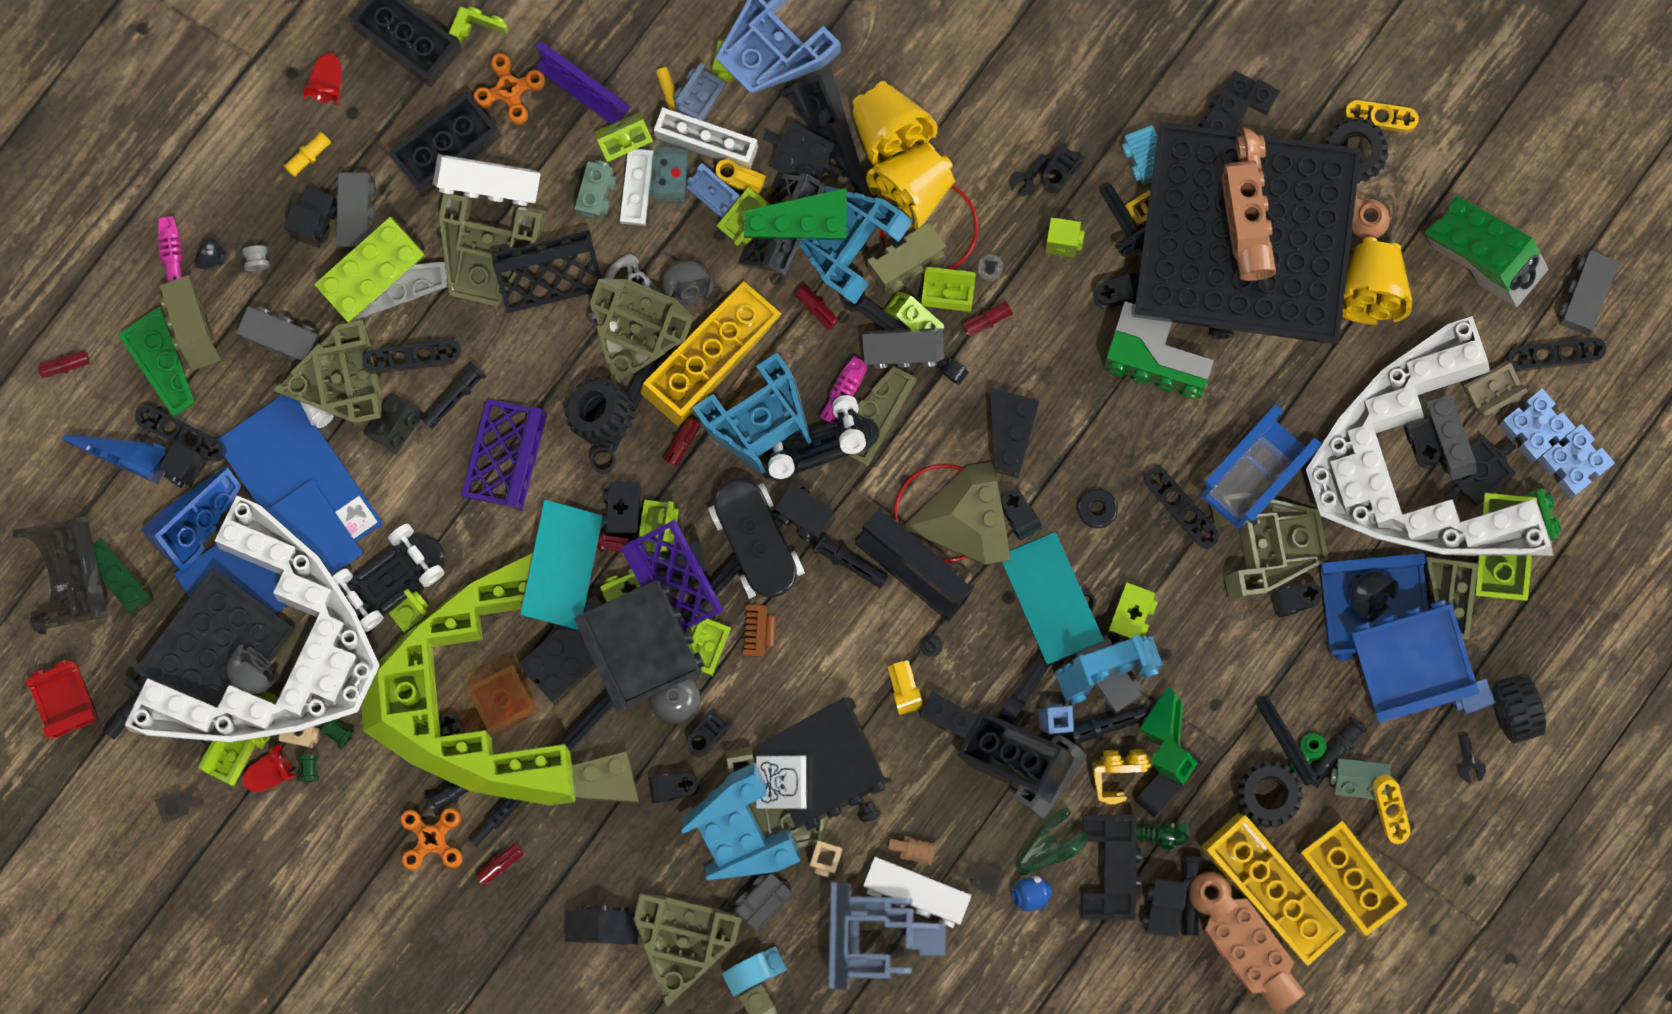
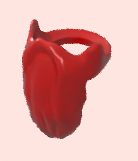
M333 53L321 56L316 61L313 73L310 76V83H306L304 86V98L311 95L317 102L328 103L333 101L334 105L338 104L342 68L339 59Z
M281 745L270 748L267 756L260 758L247 769L243 776V787L254 792H262L296 776V773H290L291 764L288 758L280 754Z

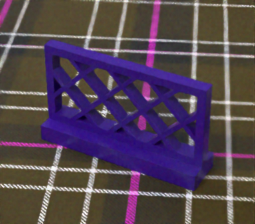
M541 41L538 43L536 49L541 61L535 67L536 70L541 71L546 78L609 124L623 119L630 110L628 104Z
M486 399L461 496L523 511L548 414L541 408H529ZM492 406L501 408L505 414L504 417L494 423L489 417ZM519 412L527 413L526 422L517 428L511 417ZM508 420L514 430L501 437L496 427ZM491 430H494L499 440L487 447L483 441L484 436ZM517 434L520 439V445L517 449L510 452L505 441ZM502 444L507 455L495 462L490 451ZM487 454L492 465L480 471L477 466L478 459ZM511 459L514 464L513 471L504 477L498 466ZM496 469L501 479L489 486L484 475ZM480 478L486 489L478 494L470 493L472 483ZM503 483L508 489L505 500L496 498L492 490Z
M675 519L620 548L640 586L661 578L662 583L667 582L669 586L672 585L681 589L679 599L672 596L669 598L673 607L678 605L680 611L682 608L693 612L690 622L686 623L684 619L680 620L684 630L723 611L720 602ZM669 528L675 537L674 544L663 540L664 532ZM649 540L656 543L654 554L647 552L643 541ZM661 546L672 550L670 561L659 557ZM677 552L685 555L687 559L686 567L675 563ZM658 562L668 566L666 577L659 574L656 568ZM673 569L684 572L682 583L671 579ZM689 575L698 579V590L687 586ZM686 591L697 595L694 606L683 602ZM701 599L709 600L714 610L708 612L700 609Z

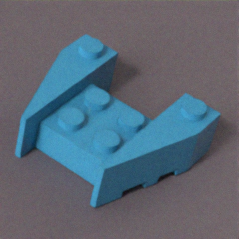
M828 186L824 187L825 192L841 190ZM847 192L846 240L802 239L799 246L804 250L823 281L855 304L870 283L848 268L852 260L876 227L899 242L913 220L884 199Z
M775 353L756 366L767 386L726 412L714 394L692 407L699 422L712 440L762 474L765 473V470L758 456L799 430L807 443H811L797 384L790 369L778 353Z
M1134 636L1127 641L1075 658L1073 665L1069 663L1064 668L1055 671V677L1065 703L1071 701L1072 705L1087 700L1086 695L1090 694L1093 685L1109 679L1110 673L1117 671L1118 675L1133 670L1134 667L1137 677L1144 675L1146 679L1159 674L1158 669H1161L1163 664L1152 636Z
M755 763L731 773L725 779V782L717 789L711 791L703 802L697 807L695 806L682 818V833L698 827L715 859L714 862L706 865L707 880L778 872L800 862V849L790 829L787 828L765 838L748 804L766 796V783Z

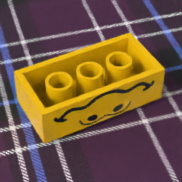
M1343 821L1298 854L1362 938L1370 934L1407 905Z

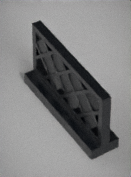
M778 173L766 201L773 205L782 203V199L789 195L787 201L822 194L825 184L806 173H802L801 176ZM784 181H785L787 186H786L783 190L780 191V189H781V187H782V185H783V183H784ZM752 238L745 246L738 264L743 267L773 271L778 275L786 276L802 239ZM769 240V245L762 249V245ZM756 250L757 254L750 259L752 253Z
M590 230L491 254L506 313L594 293L597 284L587 286L581 283L586 273L595 276L597 282L599 279H602ZM590 252L591 259L586 266L575 261L579 254ZM560 258L567 262L561 272L551 267L553 261ZM536 264L543 268L537 278L526 272L529 266ZM571 265L583 270L577 280L566 275ZM512 270L518 276L513 283H510L502 278L501 273ZM547 271L558 276L552 286L541 280ZM522 277L533 282L528 291L517 287ZM562 279L573 284L569 291L563 292L557 289ZM537 285L549 290L544 297L538 298L532 294ZM513 290L524 296L521 302L510 305L508 298Z

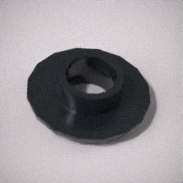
M1092 489L1080 498L1078 515L1087 526L1094 529L1105 528L1116 519L1118 504L1114 496L1108 491ZM1094 502L1102 503L1105 506L1103 515H1093L1090 511L1091 504Z

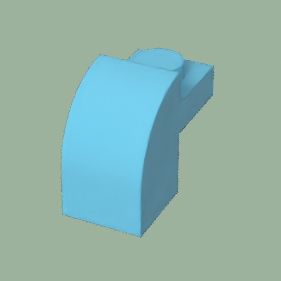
M775 946L737 964L722 973L733 997L783 973L787 968Z

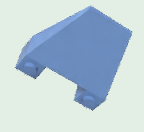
M748 0L717 54L716 59L752 94L823 69L841 52V43L823 26L803 44L775 15L789 0Z

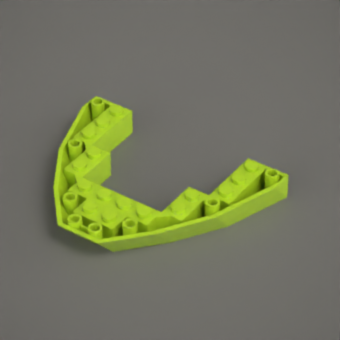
M532 553L462 588L402 635L378 661L380 666L361 704L363 732L410 764L471 792L551 806L575 802L571 753L566 745L493 755L492 738L486 731L441 737L433 647L483 640L480 615L522 609L533 557Z

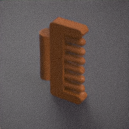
M746 605V610L752 611L745 614L746 617H755L757 619L747 618L745 622L757 625H745V629L757 631L744 632L745 636L756 637H746L744 642L756 644H744L743 647L756 650H744L743 654L744 656L764 657L766 647H774L776 616H768V608L765 605Z

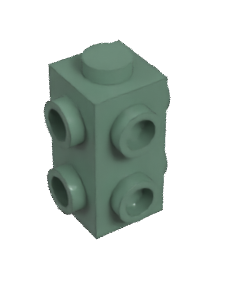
M595 160V163H587L575 205L577 215L601 221L603 214L607 215L610 200H607L609 190H614L617 176H614L613 169L609 167L608 163Z
M1338 758L1336 769L1332 768L1330 784H1335V795L1376 800L1373 792V783L1381 775H1390V764ZM1389 784L1385 785V790H1383L1386 795H1388L1387 786Z

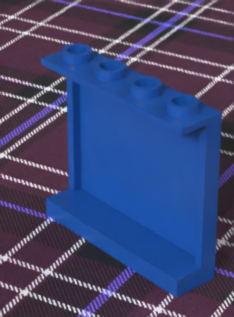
M1425 553L1327 562L1320 565L1330 657H1337V661L1352 660V655H1358L1351 632L1356 631L1355 626L1369 622L1357 615L1349 603L1350 583L1356 575L1361 576L1365 572L1379 570L1399 582V589L1395 598L1389 597L1385 603L1389 607L1380 617L1370 622L1371 626L1380 624L1381 618L1390 615H1396V619L1406 616L1405 611L1418 607L1421 608V611L1429 609L1424 565L1426 564Z
M1446 600L1437 601L1430 604L1431 609L1421 611L1420 607L1405 611L1406 616L1396 619V615H1390L1381 618L1380 624L1371 626L1370 622L1355 626L1356 631L1351 632L1379 723L1480 694L1452 603L1447 604Z

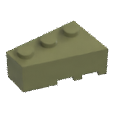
M927 223L904 237V241L893 247L891 245L886 248V253L877 260L874 256L868 259V272L885 295L889 292L894 294L905 286L904 282L909 278L914 280L925 272L924 268L930 263L936 265L945 258L944 254L947 252V246L931 224Z
M189 275L160 285L163 295L159 296L164 311L168 310L169 316H166L165 319L170 331L174 330L175 336L171 338L176 351H182L193 371L221 361L220 355L213 345V335L208 330L205 320L206 316L198 293Z
M1426 557L1425 568L1432 601L1434 603L1446 600L1447 604H1453L1463 642L1467 644L1470 637L1478 564Z
M627 752L572 765L575 800L641 804Z

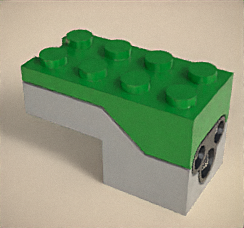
M1457 195L1449 203V211L1445 216L1434 224L1432 223L1425 232L1433 249L1470 269L1480 287L1515 307L1519 306L1549 270L1533 237Z
M1125 301L1104 369L1109 370L1108 373L1116 377H1123V375L1133 377L1134 382L1142 385H1147L1148 382L1155 384L1157 389L1164 392L1174 390L1181 392V396L1184 398L1196 400L1197 397L1201 399L1214 360L1166 346L1165 343L1172 322L1134 317L1135 304Z

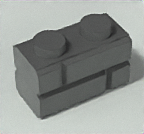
M764 873L760 875L753 883L756 888L749 895L745 892L735 902L738 906L735 911L757 932L793 896V893L772 873H769L767 876Z

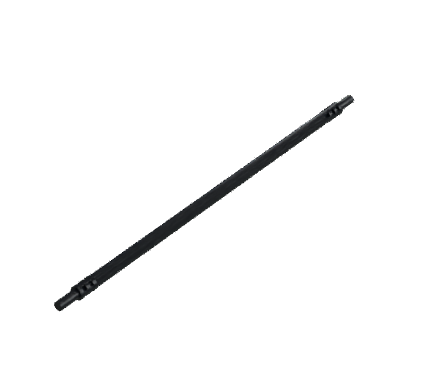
M804 486L800 488L807 494H810V492ZM774 512L773 516L780 529L784 523L776 518L778 514ZM735 555L709 582L715 595L741 570ZM696 597L689 603L690 605H695ZM702 598L699 608L704 609L710 603L709 600ZM684 608L681 613L685 622L688 623L691 621L693 612ZM607 691L555 746L566 745L570 751L613 706ZM505 798L485 819L487 822L469 841L477 847L493 829L497 830L522 801Z

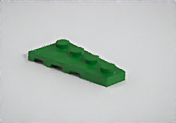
M847 188L744 211V238L846 240Z
M158 307L118 334L174 418L196 404L180 358L172 342V336L161 307Z

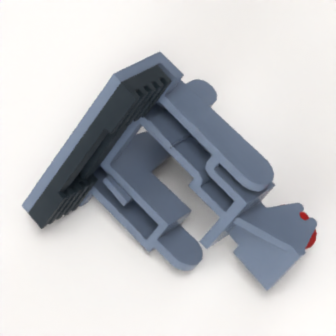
M832 882L829 989L848 990L849 978L892 979V974H911L912 968H891V955L859 954L860 923L864 921L885 922L886 928H906L907 949H920V956H945L946 924L913 923V909L891 908V904H913L912 898L850 897L851 885L849 883ZM848 923H849V954H848Z

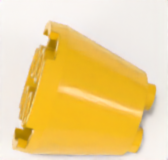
M885 81L879 82L867 93L858 95L852 102L854 105L853 118L867 156L873 166L921 146L937 135L938 127L931 115Z
M928 142L877 164L866 175L867 184L872 195L877 194L880 199H884L913 220L907 231L911 228L917 230L926 222L955 182L950 170L953 165L949 158L944 155L941 157Z
M1372 237L1364 238L1361 244L1352 248L1349 255L1342 317L1353 322L1377 325V320L1393 319L1394 322L1401 321L1408 317L1412 310V296L1401 245L1378 242L1377 239Z

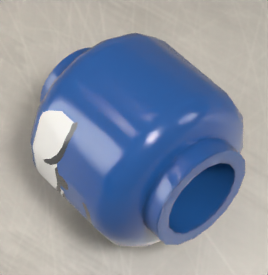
M1040 876L1019 879L1011 891L1014 905L1024 912L1044 909L1048 905L1049 898L1052 897L1050 884L1045 883Z

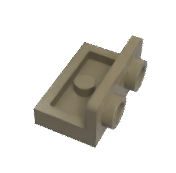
M1509 361L1500 364L1490 370L1489 373H1485L1464 385L1475 411L1483 416L1495 415L1500 411L1501 407L1508 403L1512 404L1519 401L1522 395L1528 392L1527 388L1520 383Z

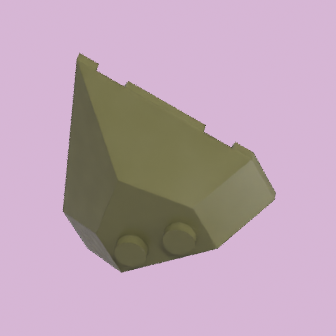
M599 279L590 301L592 311L595 313L596 327L606 363L609 364L612 375L610 378L615 384H618L628 375L634 374L656 360L669 349L684 342L694 318L675 298L628 279Z
M363 320L337 325L331 331V334L321 344H318L290 372L291 374L282 384L279 383L273 391L356 424L380 419L382 395L378 374H369L362 366L364 354L373 349ZM371 356L367 364H372V367L376 368L375 358Z
M993 462L965 467L903 526L909 533L912 532L930 542L975 559L984 565L1010 561L1005 521Z
M640 893L634 921L637 929H639L643 945L667 1007L736 943L741 917L717 908L680 899Z

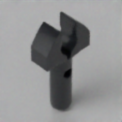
M1040 155L1026 173L1020 174L1016 171L1011 179V190L1013 191L1019 182L1026 180V188L1020 192L1019 197L1031 195L1036 189L1033 179L1047 164L1048 158L1045 155Z
M1463 734L1459 738L1465 763L1463 767L1458 768L1459 776L1468 784L1472 783L1469 775V770L1472 766L1477 771L1478 781L1480 782L1486 773L1485 763H1479L1475 760L1470 736Z

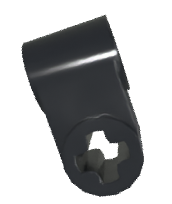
M1063 143L1054 155L1051 163L1045 169L1042 179L1043 188L1049 193L1060 192L1071 176L1079 169L1085 157L1083 155L1078 156ZM1056 175L1061 181L1056 184L1051 183L1048 177Z
M1137 273L1126 274L1100 283L1093 296L1096 306L1101 309H1108L1123 305L1125 301L1129 303L1136 302L1139 281ZM1103 291L1108 295L1111 294L1109 299L1106 296H1101Z
M1426 417L1404 424L1406 438L1411 445L1417 464L1425 469L1434 467L1441 457V448L1431 418ZM1426 450L1428 454L1433 453L1432 459H1430L1428 456H1423Z
M1009 490L1003 495L1001 499L1003 513L1020 541L1042 528L1039 518L1030 508L1021 492ZM1009 497L1011 500H1018L1016 508L1014 506H1007Z
M1307 582L1271 592L1278 618L1290 616L1317 606L1322 597L1320 586L1314 582ZM1307 589H1310L1311 593L1316 592L1313 601H1310L1309 597L1304 598Z
M714 708L710 709L688 737L687 745L689 752L695 757L707 755L714 745L725 736L733 724L726 722L717 715ZM697 738H702L706 741V746L702 750H695L692 747V742Z
M690 773L649 777L652 803L691 797L700 788L699 780ZM685 778L693 782V786L689 787L688 792L686 789L681 788V784L685 783Z

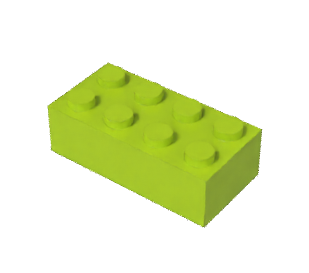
M389 217L314 285L347 322H352L426 255L392 217Z
M1485 493L1483 515L1534 499L1537 502V498ZM1479 556L1475 596L1528 601L1532 556Z

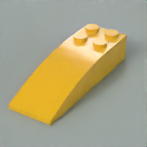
M743 281L643 383L641 395L679 427L694 411L692 407L705 400L765 335L782 313Z
M1237 813L1200 847L1240 894L1249 900L1257 913L1307 966L1346 932L1246 815Z

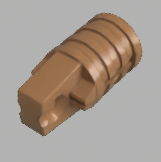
M905 836L904 841L890 839L888 849L900 852V859L918 861L931 866L936 843L915 840V838Z

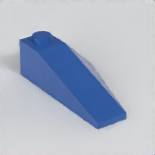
M66 434L62 438L72 446L155 484H159L164 473L159 467L167 455L165 453L166 448L153 442L150 446L142 442Z
M224 467L159 512L141 531L160 554L179 571L183 572L202 554L205 549L203 545L209 535L215 532L217 528L215 526L222 513L228 510L241 485L231 471Z

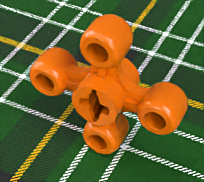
M502 53L496 54L491 60V67L499 76L497 85L491 89L485 87L478 88L474 92L473 99L482 109L490 107L496 100H503L509 106L508 118L511 123L522 125L528 119V111L520 103L521 95L526 90H542L546 84L545 76L541 71L532 70L524 78H515L510 73L511 61L509 57ZM505 62L503 66H497L498 63ZM533 79H539L537 83H532ZM511 86L513 92L508 93L506 87ZM487 96L485 100H480V97ZM517 112L522 113L519 117H515L514 115Z
M446 808L443 810L439 822L433 826L425 825L420 814L415 810H407L401 815L400 822L403 828L415 832L418 836L417 846L412 850L406 851L402 856V864L406 869L411 871L419 869L425 855L431 852L439 854L443 864L448 868L454 869L461 865L463 861L462 853L456 848L449 847L445 842L447 831L456 828L461 823V814L457 809ZM449 814L455 815L453 822L447 821ZM414 816V823L409 825L407 823L408 817ZM425 833L431 835L437 834L435 836V840L437 841L438 845L429 843L427 845L429 840ZM451 854H455L456 860L450 863L448 857ZM411 856L416 857V862L413 865H410L408 862Z

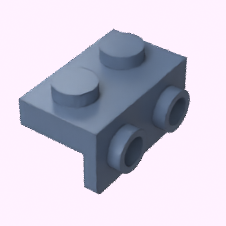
M700 63L697 69H691L686 79L688 81L684 89L680 87L677 90L673 100L675 101L676 112L704 121L725 89L726 82L705 71V64Z

